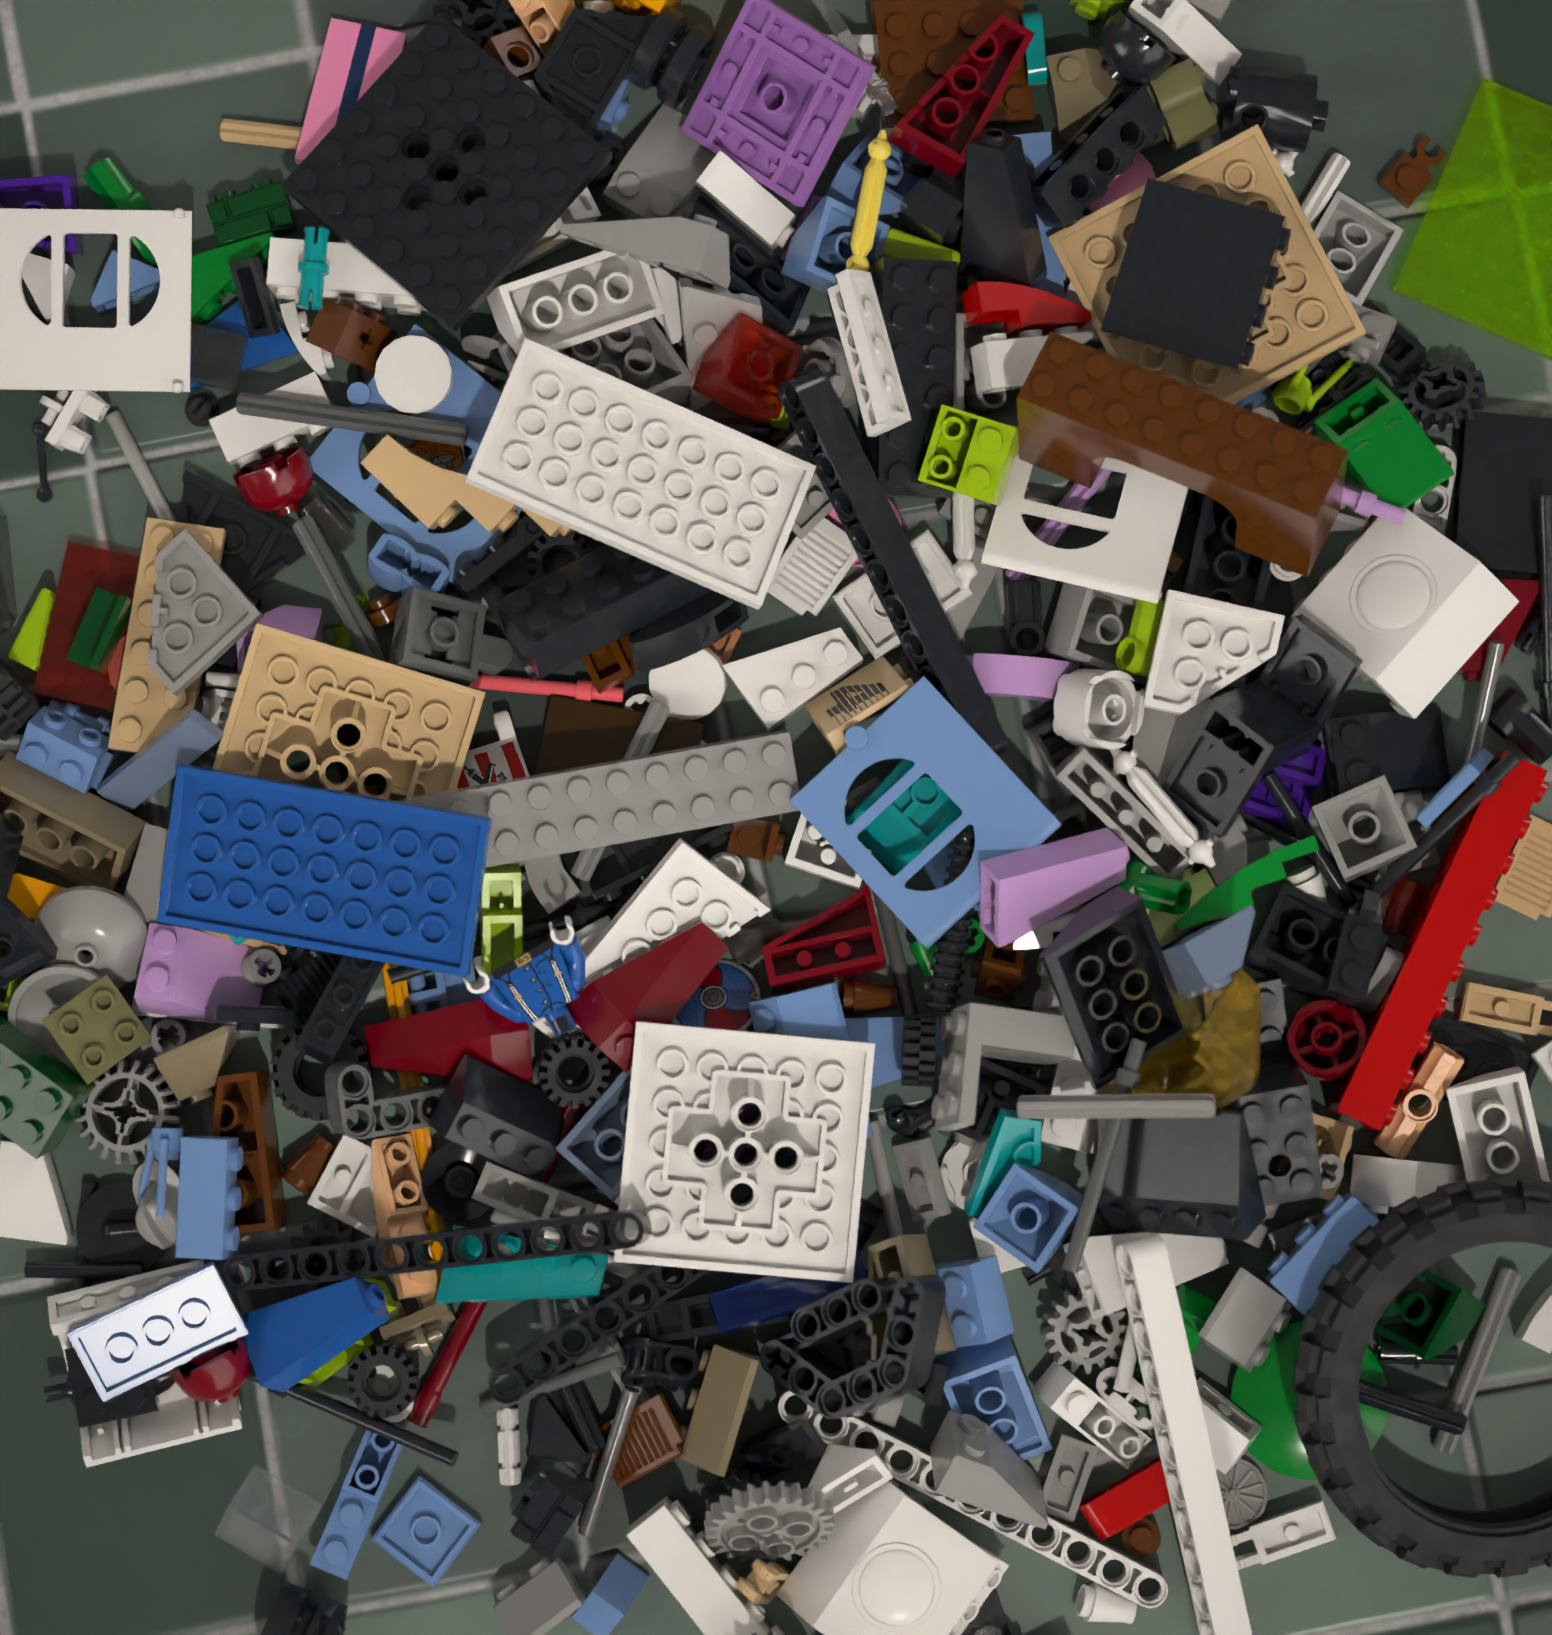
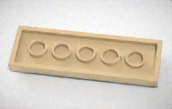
M147 517L108 743L110 750L137 753L190 709H197L202 674L180 695L176 696L172 694L148 666L149 650L152 649L153 627L151 626L153 594H156L157 580L155 561L156 555L180 532L187 529L221 566L226 537L225 529Z

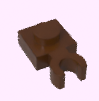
M1428 136L1421 139L1416 146L1414 159L1404 152L1378 184V186L1407 209H1409L1435 177L1426 169L1439 165L1446 155L1444 149L1435 157H1429L1425 154L1424 147L1430 141Z

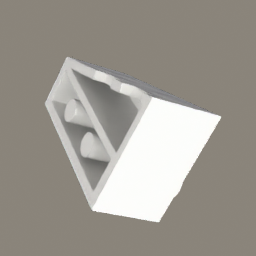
M839 627L722 665L736 689L768 732H770L803 708L806 703L818 697L863 663V657Z

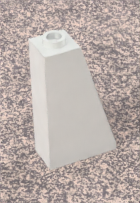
M1141 1232L1088 1237L1078 1272L1074 1274L1093 1319L1109 1315L1127 1307L1116 1260L1117 1246L1155 1233ZM1156 1233L1161 1237L1167 1248L1175 1286L1229 1264L1226 1257L1227 1248L1223 1238ZM1069 1243L1063 1245V1248L1066 1253L1068 1250Z

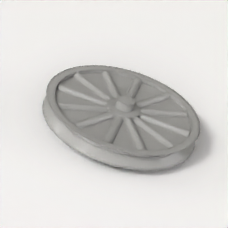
M1240 1459L1226 1474L1216 1469L1229 1529H1241L1253 1524L1263 1514L1268 1501V1488L1262 1473L1256 1466L1244 1459Z

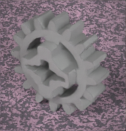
M1080 1286L1076 1296H1073L1068 1290L1063 1291L1065 1301L1060 1303L1053 1299L1051 1304L1056 1309L1054 1314L1044 1313L1043 1318L1050 1324L1049 1327L1041 1329V1334L1045 1338L1050 1339L1044 1344L1046 1350L1049 1353H1054L1053 1359L1059 1365L1066 1362V1367L1071 1372H1075L1079 1364L1086 1374L1091 1373L1092 1364L1094 1363L1102 1370L1105 1369L1104 1359L1109 1356L1117 1360L1118 1355L1114 1348L1124 1344V1339L1119 1334L1127 1331L1128 1325L1120 1320L1126 1315L1123 1309L1106 1315L1108 1328L1104 1327L1101 1323L1103 1317L1092 1318ZM1089 1325L1094 1329H1089V1331L1082 1330L1080 1334L1076 1331V1329H1087ZM1061 1332H1064L1068 1336L1066 1341V1344L1068 1345L1067 1349L1064 1347L1062 1343Z

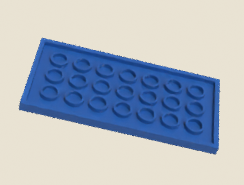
M180 764L177 765L157 922L467 977L470 975L492 818Z

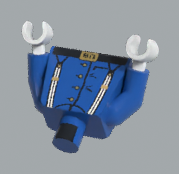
M564 916L567 926L564 930L554 929L552 921L549 922L551 938L488 974L491 980H489L481 965H474L480 977L476 981H469L466 977L462 976L467 989L471 993L478 994L494 1012L515 1023L526 1021L529 1025H532L545 1018L556 1037L573 1029L577 1025L565 1005L580 997L579 990L585 984L586 957L577 937L574 935L572 919L569 916Z

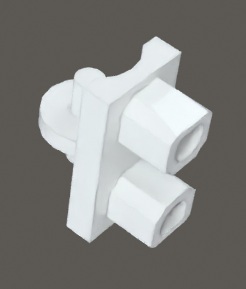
M58 391L53 400L43 395L39 403L46 406L48 410L41 421L52 426L45 441L60 451L66 448L67 450L83 454L92 436L77 428L78 423L83 415L100 423L108 412L110 405L96 394L97 391H73L71 395L68 391Z

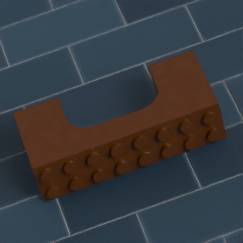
M1050 331L1017 396L1019 459L1091 489L1105 458H1113L1205 494L1226 507L1235 517L1237 522L1235 548L1303 576H1309L1340 512L1349 450Z

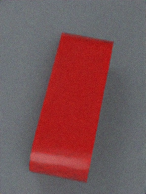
M1160 1456L1080 1503L1079 1509L1098 1541L1113 1536L1170 1502Z

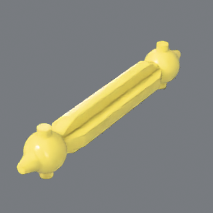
M880 130L877 137L868 145V153L871 159L864 169L850 242L853 255L847 259L846 269L869 271V261L866 256L873 248L887 174L884 160L891 155V145L887 141L886 130Z

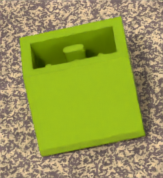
M941 405L918 480L1000 506L1019 447L1018 428Z

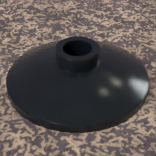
M451 1143L439 1148L427 1160L421 1176L422 1191L429 1207L441 1217L452 1221H468L484 1214L491 1206L472 1199L486 1161L495 1164L494 1160L457 1143ZM456 1175L463 1177L465 1180V1186L462 1190H456L452 1186V1178Z

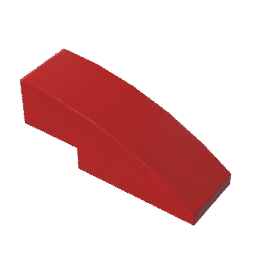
M976 282L962 294L967 325L1003 322L1004 332L1007 337L1019 336L1020 332L1041 329L1042 334L1045 335L1049 334L1050 331L1054 332V329L1067 326H1077L1078 330H1080L1092 320L1091 313L1075 303L1050 292L1025 285L1005 282Z

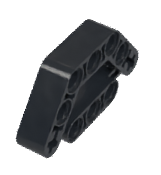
M930 1274L905 1276L899 1281L891 1277L860 1279L798 1309L791 1319L792 1332L776 1340L766 1342L761 1348L760 1363L762 1368L827 1419L862 1415L923 1387L927 1382L946 1299L945 1285L939 1277ZM889 1315L880 1359L850 1373H846L814 1348L825 1342L834 1341Z

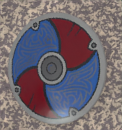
M720 959L672 1022L674 1025L746 1031L752 1025L748 1003L761 999L759 986L755 978L744 967L734 962Z

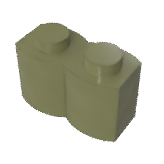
M1190 59L1169 67L1157 79L1143 84L1146 92L1167 120V123L1161 130L1172 152L1219 132L1218 123H1221L1219 109L1214 101L1208 102L1203 91V87L1207 85L1204 73L1199 65L1193 66Z

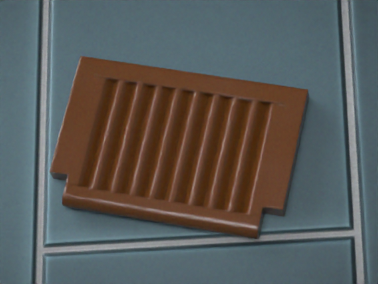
M662 1393L633 1409L611 1480H615L619 1488L683 1455V1450L679 1443L684 1441L685 1438ZM613 1420L601 1426L606 1440L608 1439ZM604 1448L594 1452L599 1464Z

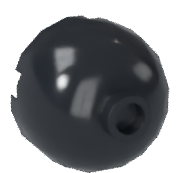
M1119 8L1107 20L1101 30L1098 41L1099 52L1107 62L1102 69L1118 83H1121L1124 78L1135 84L1148 83L1157 79L1176 59L1158 40L1142 29L1137 22Z

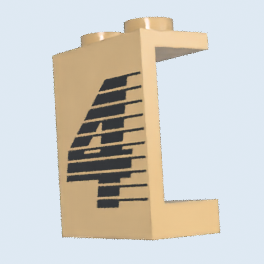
M881 656L806 703L804 707L822 737L838 756L848 747L845 743L844 731L898 697H902L914 685V682L911 678H907L898 663L892 667L884 656Z

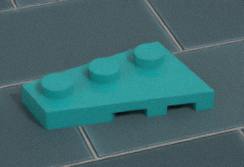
M1000 1108L964 1207L968 1217H980L1015 1162L1038 1170L1039 1163L1041 1162L1040 1119H1020L1017 1110Z

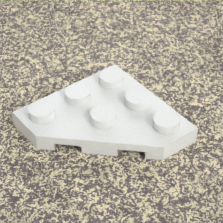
M1168 590L1142 707L1182 715L1277 654L1285 616Z

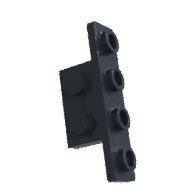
M731 823L722 824L697 838H694L690 830L610 845L625 875L590 894L593 900L602 897L604 903H607L626 893L623 885L635 879L641 885L679 838L694 849L705 843L711 849L729 840L730 837L727 832L734 829Z

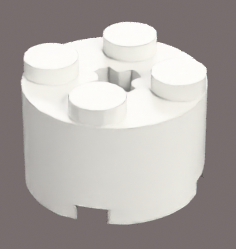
M1083 668L1075 670L1070 674H1064L1057 683L1053 708V730L1058 736H1062L1067 742L1075 746L1084 745L1090 748L1101 749L1122 748L1126 745L1124 742L1131 735L1136 736L1141 728L1144 718L1141 691H1136L1131 682L1135 680L1123 671Z

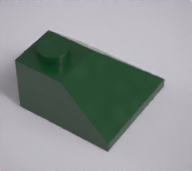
M1425 1269L1414 1277L1391 1301L1377 1322L1374 1331L1428 1361L1465 1340L1486 1303Z

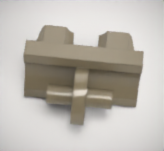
M437 1291L432 1294L415 1296L420 1311L408 1316L401 1301H394L397 1308L390 1313L391 1318L384 1322V1326L379 1327L382 1338L387 1340L393 1347L403 1343L407 1353L421 1348L425 1357L434 1355L431 1343L444 1338L440 1327L457 1320L453 1309L448 1304L436 1303Z

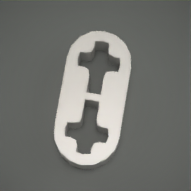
M1118 1367L1104 1369L1096 1380V1389L1100 1397L1133 1425L1145 1430L1153 1429L1152 1419L1149 1420L1144 1417L1139 1421L1137 1417L1140 1412L1131 1404L1135 1398L1145 1405L1148 1404L1145 1387L1132 1377L1129 1394L1126 1398H1123L1116 1392L1111 1393L1109 1396L1107 1392L1110 1387L1106 1382L1110 1377L1116 1379Z

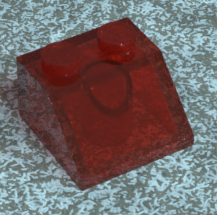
M738 313L705 351L692 390L752 422L777 419L780 417L783 408L778 393L779 385L793 378L803 346L749 316Z

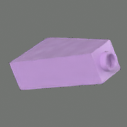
M1107 827L982 860L980 875V928L997 947L1006 946L1126 880V863L1129 862V850L1126 843L1120 840Z

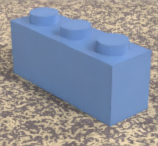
M197 1135L181 1137L176 1239L177 1258L224 1260L233 1257V1251L238 1249L240 1232L239 1228L235 1227V1211L240 1209L242 1195L240 1187H236L237 1171H240L243 1165V1149L238 1147L239 1138Z
M1346 1193L1343 1197L1339 1194L1335 1195L1322 1209L1325 1216L1315 1226L1312 1223L1307 1224L1294 1238L1298 1244L1288 1254L1284 1251L1279 1253L1267 1266L1270 1273L1265 1279L1303 1315L1314 1305L1320 1292L1317 1287L1333 1263L1337 1265L1351 1248L1348 1244L1369 1224L1373 1227L1380 1222L1352 1194Z

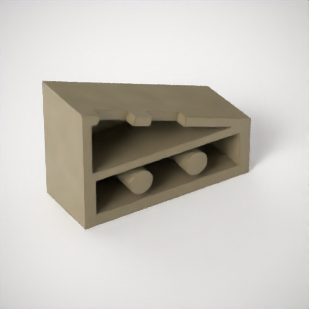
M927 1234L899 1235L868 1246V1278L891 1277L899 1281L902 1277L910 1275L930 1274L937 1276ZM945 1304L933 1357L957 1350ZM889 1315L867 1325V1335H872L871 1360H867V1364L880 1359Z

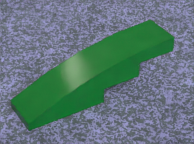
M1315 835L1275 850L1230 875L1199 898L1184 915L1182 914L1173 923L1174 930L1178 931L1250 905L1253 906L1254 902L1249 890L1287 878L1282 862L1318 851L1319 847Z

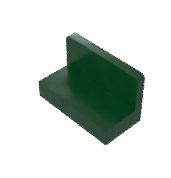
M96 587L66 660L104 676L130 617L131 599L122 594L117 596Z

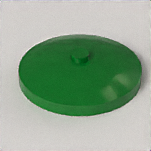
M1303 1320L1289 1322L1282 1333L1275 1332L1268 1343V1346L1271 1347L1270 1352L1260 1367L1254 1366L1249 1373L1236 1365L1230 1384L1229 1401L1263 1427L1248 1447V1451L1257 1460L1284 1476L1302 1480H1317L1308 1463L1309 1459L1303 1443L1300 1441L1294 1415L1296 1400L1295 1392L1292 1390L1294 1360L1298 1358L1301 1342L1298 1336ZM1367 1347L1363 1357L1360 1379L1387 1388L1382 1368L1374 1354ZM1359 1403L1363 1430L1372 1450L1383 1432L1388 1412Z

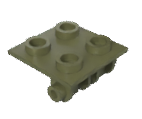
M107 974L64 1005L60 1003L48 1011L49 1015L42 1020V1023L87 1085L152 1038Z

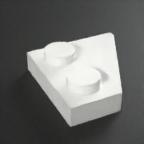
M342 1135L306 1202L374 1238L377 1234V1224L372 1188V1146L358 1139Z

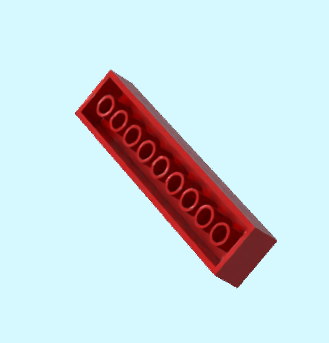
M1504 750L1494 754V758L1485 769L1490 770L1507 751ZM1522 759L1501 781L1502 786L1491 797L1486 795L1459 822L1399 952L1403 953L1404 957L1400 968L1373 1015H1369L1365 1024L1367 1044L1356 1068L1346 1077L1339 1079L1326 1109L1372 1130L1380 1131L1383 1124L1386 1126L1391 1124L1398 1109V1105L1393 1102L1399 1090H1406L1413 1078L1415 1069L1410 1066L1416 1053L1423 1054L1431 1039L1432 1033L1428 1032L1427 1029L1433 1017L1439 1018L1447 1005L1448 997L1444 995L1450 981L1455 983L1462 973L1465 961L1461 960V956L1466 946L1472 947L1480 934L1482 925L1477 924L1481 913L1483 910L1489 911L1495 902L1499 890L1494 888V885L1500 874H1507L1514 861L1515 854L1510 851L1517 838L1522 840L1529 829L1532 818L1527 816L1533 803H1540L1547 790L1548 782L1544 781L1547 770Z

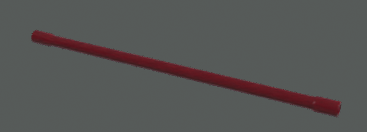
M606 1055L608 1062H610L611 1059ZM586 1064L577 1083L581 1082L586 1077L588 1073V1064ZM584 1103L578 1104V1109H572L570 1105L566 1104L562 1111L560 1143L580 1121L586 1109ZM558 1151L542 1179L543 1182H549L562 1157V1154ZM509 1231L507 1233V1236L519 1238V1236L512 1231ZM466 1301L425 1384L421 1386L414 1399L413 1409L406 1418L411 1423L427 1428L442 1398V1392L488 1302L471 1303Z

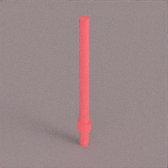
M478 673L477 679L468 686L475 689L570 697L587 702L601 700L623 703L624 687L614 686L599 694L593 681L578 679L577 682L537 679L532 682L530 678Z

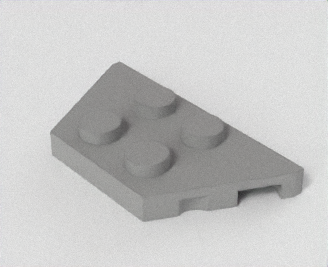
M679 278L686 367L693 375L688 394L691 411L698 410L766 370L762 306L759 297L745 293L734 294L726 288L714 285L710 290L693 285L691 279Z

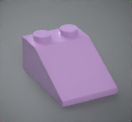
M149 923L134 994L139 1012L204 1021L205 1007H208V1005L260 1007L264 986L255 987L250 985L244 979L241 972L244 958L258 949L243 944L236 945L230 940L190 928ZM263 960L255 963L259 966L257 972L259 975L267 973L263 969L265 964ZM209 1021V1022H216V1023L229 1024V1025H236V1023H237V1022Z

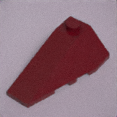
M700 920L658 943L657 947L637 958L633 956L625 960L624 965L605 975L601 973L590 979L579 990L580 997L565 1006L575 1023L593 1043L621 1069L627 1072L632 1067L636 1021L670 1024L729 947Z
M482 999L364 1027L371 1067L415 1074L422 1072L452 1079L464 1054L521 1081L533 1079L528 1023L526 1021L523 1023L511 1021L494 1012Z

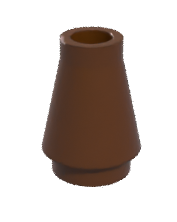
M851 977L850 980H841L839 998L843 1012H849L850 1016L884 1009H896L898 991L896 985H885Z
M316 1134L308 1144L283 1164L285 1169L281 1172L280 1176L295 1189L305 1194L310 1187L314 1189L335 1147L326 1139Z

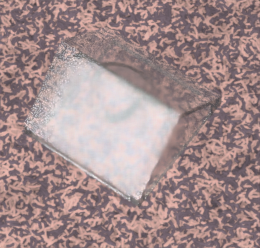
M255 1465L229 1503L214 1535L278 1573L283 1574L323 1505Z

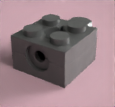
M412 587L397 601L389 663L468 687L477 679L478 672L498 675L510 664L513 652L508 640L483 633L486 605L417 587Z

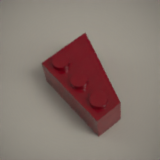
M868 885L841 903H836L829 907L824 913L809 922L802 923L762 947L772 994L887 968Z

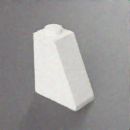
M722 151L717 153L697 179L696 185L771 250L774 251L778 245L784 248L795 234L796 229L793 227L795 224V214Z
M1 1141L0 1237L61 1245L74 1243L75 1234L50 1152L35 1159L13 1141Z

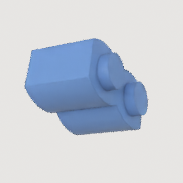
M382 534L368 555V576L377 585L386 590L401 592L402 596L412 587L444 595L448 590L450 578L448 568L441 561L430 555L416 553L408 542L398 536Z

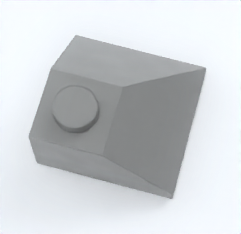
M1385 775L1312 807L1346 883L1375 871L1417 848Z

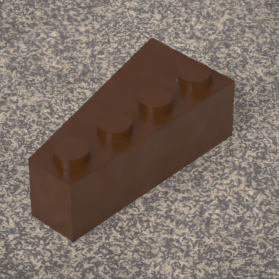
M269 1070L218 1076L212 1128H214L213 1136L239 1138L238 1147L243 1149V1165L241 1170L237 1171L236 1187L241 1189L242 1198L240 1209L235 1211V1227L239 1228L240 1234L286 1227L287 1221L282 1178L280 1176L281 1170Z

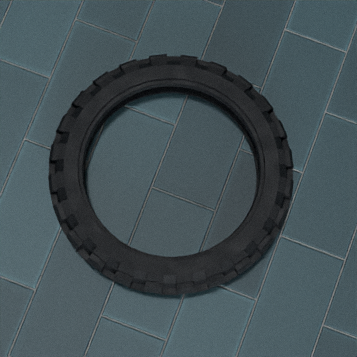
M1488 1176L1486 1180L1468 1182L1465 1179L1441 1185L1436 1188L1435 1192L1420 1198L1413 1196L1389 1210L1390 1215L1372 1227L1369 1224L1348 1244L1351 1248L1337 1265L1334 1263L1331 1265L1317 1287L1320 1292L1312 1309L1306 1311L1298 1336L1301 1341L1298 1358L1294 1360L1292 1390L1295 1392L1296 1411L1294 1415L1300 1441L1303 1443L1309 1459L1308 1463L1321 1487L1338 1510L1355 1528L1377 1546H1382L1406 1562L1424 1569L1430 1567L1441 1570L1446 1575L1476 1578L1479 1574H1495L1497 1578L1527 1574L1529 1572L1528 1569L1545 1564L1548 1568L1552 1567V1490L1519 1505L1488 1511H1467L1436 1505L1403 1489L1384 1472L1377 1462L1363 1430L1359 1407V1380L1363 1357L1374 1328L1385 1309L1414 1277L1447 1256L1483 1244L1523 1242L1552 1248L1551 1182L1524 1180L1517 1176Z

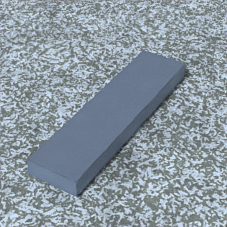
M192 708L99 784L97 793L113 805L130 813L176 776L177 765H190L220 741L223 730Z

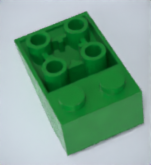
M1378 378L1369 382L1314 421L1318 438L1349 450L1345 473L1362 490L1378 495L1377 499L1405 509L1454 475L1452 468L1401 400Z

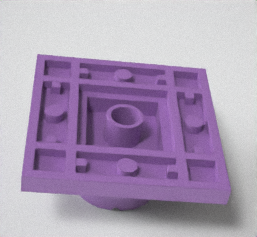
M746 0L680 131L715 154L722 151L752 178L795 206L804 207L877 66L771 0Z

